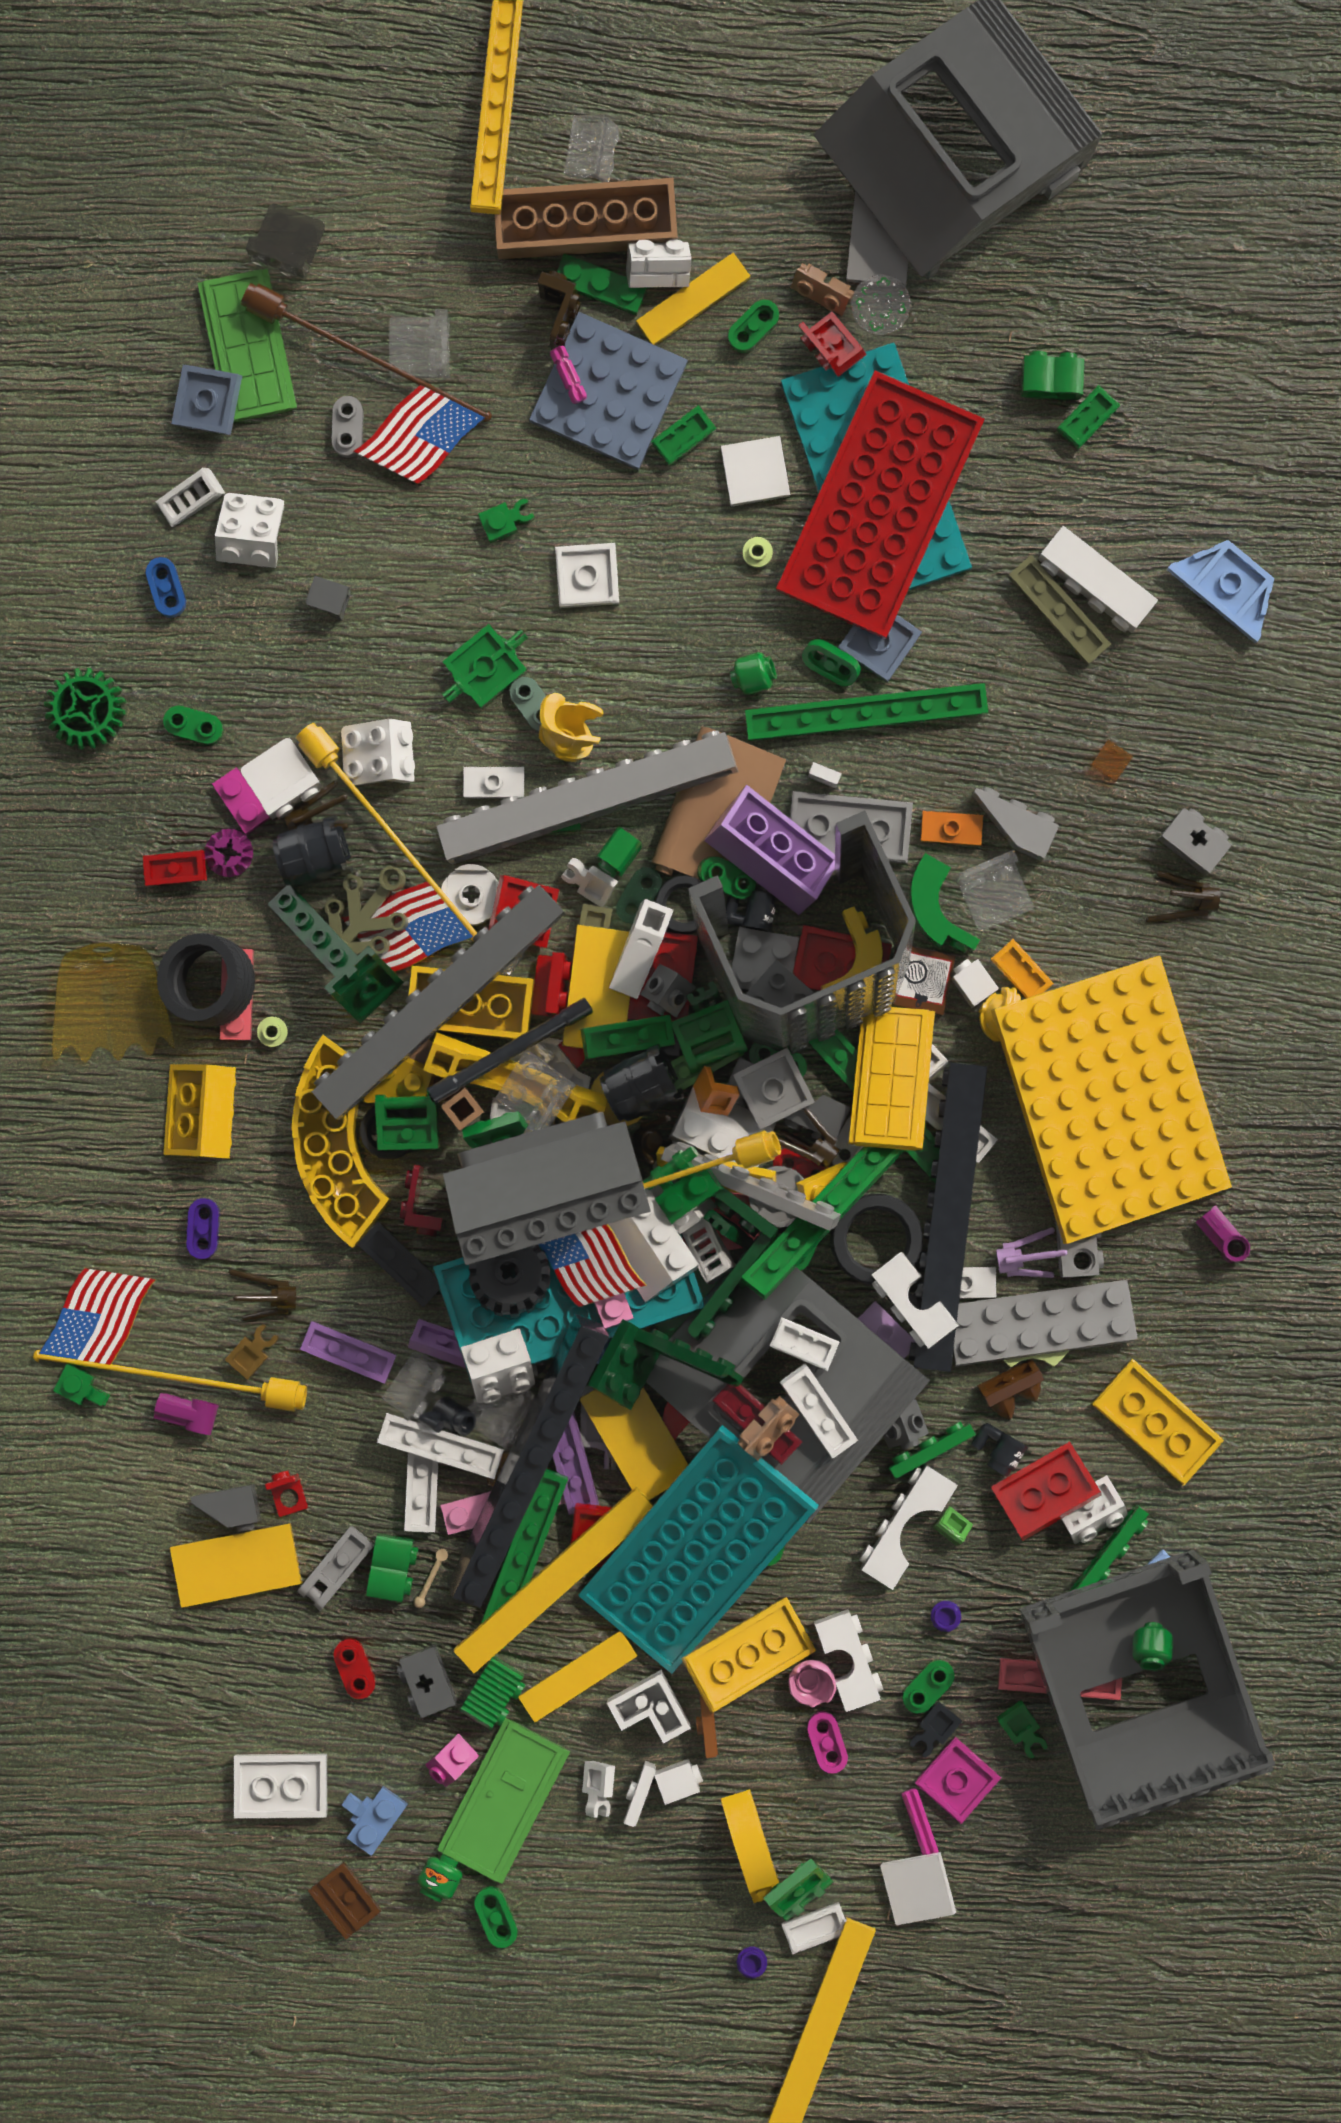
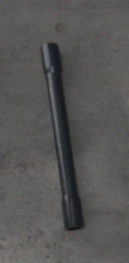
M583 997L561 1010L559 1014L456 1074L447 1076L428 1087L426 1091L435 1105L457 1093L462 1087L563 1028L572 1026L591 1015L593 1010L590 1004Z

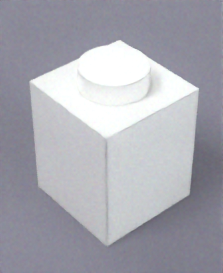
M967 959L953 969L956 975L951 980L971 1008L999 989L978 959L973 963Z
M689 1759L656 1770L654 1775L665 1805L700 1792L699 1783L703 1782L698 1765L692 1766Z

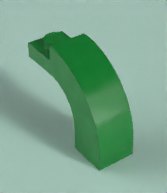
M925 853L913 874L910 884V908L915 917L916 924L922 934L938 948H941L947 938L951 941L949 945L963 954L967 950L972 953L980 939L948 921L939 905V891L951 867Z

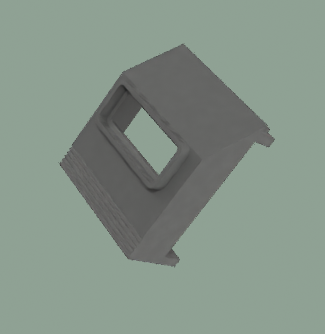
M976 0L969 7L962 10L872 74L813 135L821 144L823 150L837 165L842 175L855 189L860 199L874 214L879 224L884 227L893 239L895 245L909 260L914 270L921 277L925 276L928 280L937 274L942 262L1077 165L1080 169L1086 167L1103 133L1001 0ZM931 71L938 75L1005 164L1002 169L977 187L970 185L901 94Z
M603 1112L458 1153L462 1168L443 1174L454 1228L465 1265L651 1212L626 1122L607 1126Z
M745 1250L741 1254V1256L735 1261L736 1265L748 1250ZM796 1267L766 1300L762 1299L748 1286L745 1289L739 1287L732 1296L735 1299L733 1305L725 1314L720 1311L713 1320L716 1326L707 1338L701 1336L697 1341L688 1332L690 1324L701 1312V1310L690 1314L668 1341L673 1343L674 1339L677 1338L691 1346L690 1350L695 1352L696 1348H700L713 1355L712 1360L716 1362L721 1357L736 1365L734 1371L743 1377L749 1373L770 1348V1343L781 1317L793 1321L799 1313H803L832 1339L840 1342L828 1371L815 1365H811L809 1369L858 1441L835 1458H831L787 1394L783 1399L800 1414L795 1419V1423L790 1431L802 1443L782 1465L769 1453L762 1456L765 1461L819 1505L806 1521L810 1523L930 1380ZM728 1275L721 1278L703 1299L705 1305ZM659 1355L646 1382L709 1439L722 1425L741 1439L739 1435L744 1430L712 1401L727 1383L663 1355Z
M1194 1550L1019 1608L1067 1755L1096 1830L1113 1826L1274 1771L1273 1766L1276 1764L1273 1755L1265 1746L1209 1575H1212L1209 1564ZM1147 1622L1160 1623L1173 1636V1655L1171 1661L1190 1654L1196 1655L1207 1688L1205 1694L1096 1731L1091 1729L1080 1693L1145 1670L1132 1657V1641L1135 1630L1144 1627V1624Z

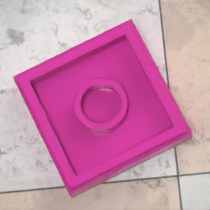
M954 1736L914 1782L954 1819L962 1824L998 1783L1001 1776Z

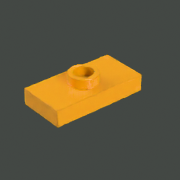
M1014 939L990 959L1025 999L1044 993L1054 984Z

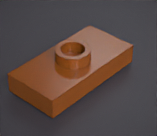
M700 1694L702 1716H696L697 1735H704L706 1758H713L718 1755L714 1712H710Z

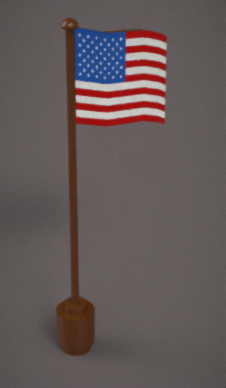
M250 283L241 300V305L246 307L247 312L271 324L275 320L281 321L283 317H286L419 385L392 410L374 435L353 451L356 454L416 484H420L440 467L466 434L482 420L484 422L491 420L492 414L490 411L486 413L287 312L288 305L284 303L285 296L261 284L256 286Z

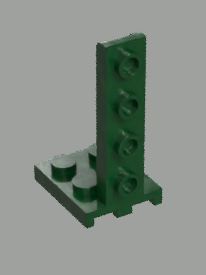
M292 885L286 886L268 903L273 911L335 976L324 988L359 1023H362L404 983L369 945L357 956Z
M724 1187L713 1196L716 1201L714 1203L716 1209L729 1219L734 1215L740 1220L738 1223L744 1231L752 1237L759 1234V1237L690 1324L688 1332L697 1341L701 1336L707 1338L716 1326L713 1320L720 1311L725 1314L735 1301L732 1296L739 1287L741 1289L746 1288V1285L741 1282L742 1275L780 1236L777 1227Z
M622 1319L588 1385L619 1405L631 1410L659 1355L670 1358L733 1387H738L744 1377L734 1371L736 1365L721 1357L716 1362L712 1360L713 1355L700 1348H696L695 1352L690 1350L691 1346L677 1338L672 1343L668 1341L670 1338L668 1335L656 1329L649 1333Z

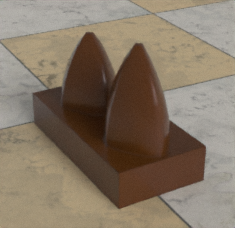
M1030 1359L977 1386L988 1406L999 1416L1011 1420L1015 1409L1014 1395L1018 1393L1023 1398L1036 1402L1041 1391V1382L1044 1381V1378L1037 1365Z

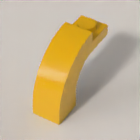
M855 906L842 912L856 949L854 965L845 976L821 986V990L873 968L882 962V944L879 932L875 930L868 934L865 933L864 929L869 928L863 912L857 913Z
M749 1789L721 1798L749 1893L753 1902L756 1903L763 1901L771 1889L780 1882L767 1846L757 1808Z

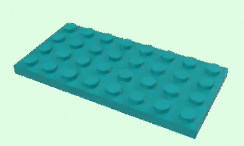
M895 342L866 351V356L839 377L831 368L825 371L823 367H819L781 380V386L818 493L822 488L874 370L909 385ZM948 501L909 590L972 569L950 501Z
M463 1257L433 1267L461 1355V1347L520 1328L531 1364L533 1365L555 1357L575 1314L600 1324L602 1323L594 1303L578 1307L563 1289L548 1257L550 1285L545 1293L544 1300L541 1304L537 1303L534 1306L535 1310L530 1313L523 1312L519 1314V1317L511 1318V1315L504 1314L503 1317L497 1316L493 1311L489 1309L487 1311L481 1306L480 1301L476 1299L469 1280V1265H465ZM514 1267L510 1270L505 1268L502 1270L504 1279L516 1277ZM694 1272L646 1303L637 1289L624 1293L634 1317L633 1320L628 1322H631L640 1329L696 1312L705 1306ZM619 1325L606 1330L609 1335L608 1340L613 1338ZM463 1358V1361H464V1364H465V1367H466V1370H467V1373H468V1376H469V1379H470V1382H471V1378H470V1375H469V1372H468V1369H467L465 1360H464V1358Z
M723 1425L578 1594L580 1598L671 1674L683 1662L681 1658L695 1649L819 1506L762 1457L757 1461L737 1443L740 1439Z

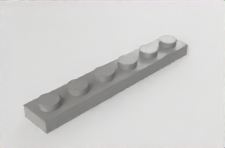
M682 1142L672 1144L665 1148L661 1159L669 1162L673 1159L672 1156L679 1150L685 1151L690 1145ZM699 1154L691 1162L694 1166L719 1158L710 1154H705L704 1156ZM724 1164L710 1168L721 1185L830 1231L839 1222L841 1214L833 1211L834 1207L821 1201L813 1203L805 1199V1194L796 1190L789 1189L787 1192L778 1188V1184L771 1179L760 1178L759 1180L750 1176V1172L745 1168L739 1166H732L731 1168Z

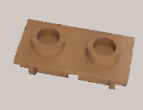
M802 263L800 268L796 270L790 288L802 296L823 305L826 309L843 316L847 304L853 298L855 291L851 290L850 285L832 277L829 284L825 283L824 280L827 277V273L812 266L810 263L808 265Z
M780 1396L776 1400L772 1399L759 1413L765 1424L761 1426L753 1420L742 1434L739 1435L741 1439L737 1443L758 1461L772 1450L774 1442L782 1433L791 1429L795 1419L800 1414Z

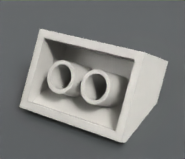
M692 1087L668 1139L676 1143L682 1142L693 1146L699 1154H710L722 1158L733 1154L732 1148L735 1147L737 1139L763 1130L766 1132L774 1131L776 1123L760 1130L751 1111L738 1104H734L728 1116L701 1112L694 1088Z
M645 1189L651 1212L608 1224L614 1231L631 1267L647 1285L637 1289L645 1303L696 1271L699 1266L673 1224L670 1223L654 1199V1195L648 1189Z

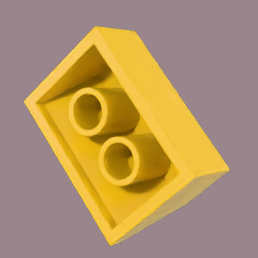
M170 1064L163 1155L230 1159L232 1118L234 1115V1088L236 1086L235 1067Z

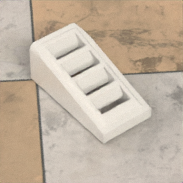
M201 468L155 502L171 527H174L225 494V491L209 468ZM204 480L205 484L210 490L209 493L206 492V490L200 483L201 481ZM193 486L201 497L199 500L195 498L190 490ZM182 493L190 503L188 508L179 496ZM174 500L181 513L177 515L169 501Z
M704 1218L682 1233L692 1255L699 1264L698 1269L707 1284H714L731 1273L735 1268L736 1264L718 1232ZM705 1227L707 1232L695 1240L693 1234ZM710 1238L712 1243L700 1249L698 1245ZM715 1248L717 1253L706 1260L704 1255ZM720 1259L722 1264L712 1269L710 1265Z

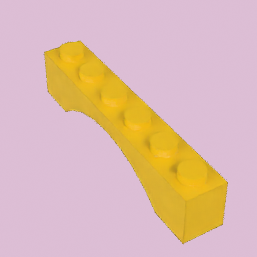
M436 1033L423 1070L446 1078L456 1074L491 1052ZM512 1060L503 1063L470 1083L495 1089L525 1100L553 1114L564 1122L599 1112L604 1113L607 1105V1099L604 1094Z

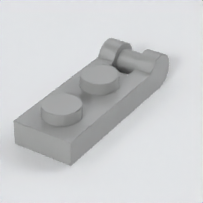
M351 1525L297 1592L303 1597H309L315 1602L313 1606L321 1611L375 1544ZM318 1580L328 1587L324 1593L314 1586Z

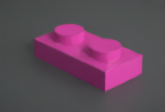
M237 767L212 783L246 835L271 819Z

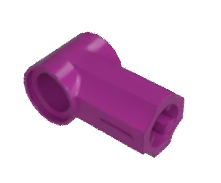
M1216 1205L1195 1222L1219 1250L1225 1261L1239 1263L1248 1257L1251 1250L1250 1243L1244 1236L1240 1235ZM1230 1241H1237L1242 1245L1243 1252L1240 1257H1232L1228 1253L1227 1246Z
M160 1393L154 1410V1419L185 1426L186 1430L211 1435L219 1405L203 1400H188L179 1396Z

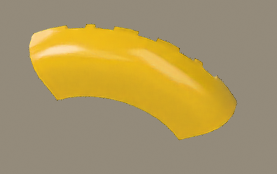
M322 1035L304 1066L299 1085L296 1089L292 1114V1138L295 1159L300 1177L313 1205L329 1227L351 1248H354L373 1226L392 1199L376 1185L362 1161L356 1133L359 1103L340 1120H337L312 1093L316 1088L313 1083L325 1072L332 1074L339 1067L336 1062L347 1053L325 1035Z

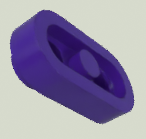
M208 1198L195 1200L188 1210L186 1245L189 1253L198 1259H207L213 1256L218 1249L220 1209L213 1200ZM206 1207L210 1211V1216L207 1219H202L200 1211ZM201 1238L208 1240V1247L204 1250L198 1246V1241Z

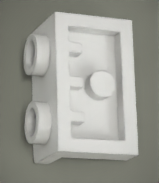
M1107 1475L1095 1482L1102 1496L1061 1519L1070 1533L1074 1544L1092 1540L1097 1536V1532L1106 1527L1113 1528L1124 1521V1517L1128 1515L1123 1501Z

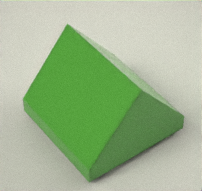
M949 1506L934 1524L933 1528L954 1545L958 1546L964 1542L973 1524Z

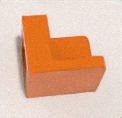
M707 1066L703 1067L693 1085L701 1112L728 1116L740 1095L737 1086L715 1083L711 1067Z

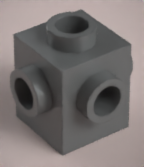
M659 964L640 995L650 1001L647 1006L659 1015L663 1016L667 1012L677 1017L688 1000L686 995L692 993L696 986L673 970Z
M916 1399L910 1403L883 1435L888 1449L901 1445L902 1450L914 1447L919 1444L918 1438L929 1434Z

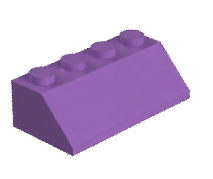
M748 785L741 790L724 811L704 840L798 915L818 898L835 870L834 853Z

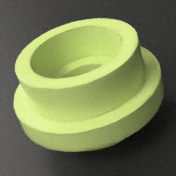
M754 537L745 543L743 558L748 565L760 568L767 565L772 559L773 549L766 539ZM755 547H760L764 553L757 557L753 555L752 550Z
M267 1017L258 1025L257 1035L264 1045L277 1047L286 1040L288 1029L280 1018ZM270 1026L277 1028L278 1032L275 1037L267 1035V1029Z

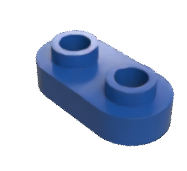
M158 557L151 560L146 567V577L155 606L162 615L169 618L177 617L186 608V598L177 569L167 558ZM166 570L168 572L167 577L159 579L157 577L158 572ZM175 598L177 601L176 605L172 608L167 607V600Z

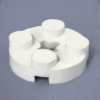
M475 864L462 865L450 873L443 882L441 890L470 925H480L491 919L498 887V881L495 876L483 866ZM469 887H475V892L480 893V897L476 898L474 903H469L467 898H463V892H468Z

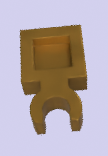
M265 1324L260 1325L256 1329L253 1341L244 1337L225 1359L247 1380L269 1357L262 1350L265 1347L273 1346L279 1336L274 1335L269 1341L263 1340L262 1332L267 1327Z

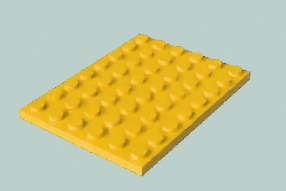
M1160 955L991 1010L1063 1244H1069L1232 1187Z

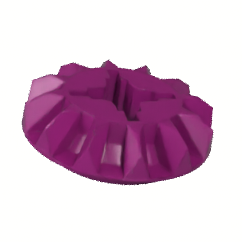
M221 829L219 832L211 835L205 846V860L208 866L216 874L223 877H234L242 874L248 869L253 859V847L250 840L245 834L235 829ZM232 840V849L241 854V857L231 856L225 865V856L217 851V849H227L228 844Z

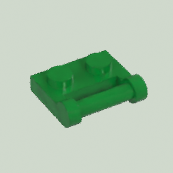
M728 1000L672 1021V1028L691 1074L700 1071L699 1067L738 1052L740 1055L748 1052ZM731 1033L732 1042L694 1056L692 1048Z
M428 1093L427 1096L386 1097V1094L375 1096L377 1150L437 1149L440 1147L438 1104L435 1105L432 1102ZM427 1108V1117L387 1118V1109Z

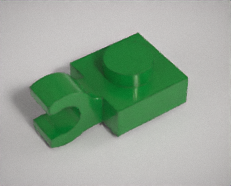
M66 1364L53 1390L79 1405H82L85 1398L100 1406H106L111 1396L105 1391L92 1386L96 1378L95 1376L71 1364Z

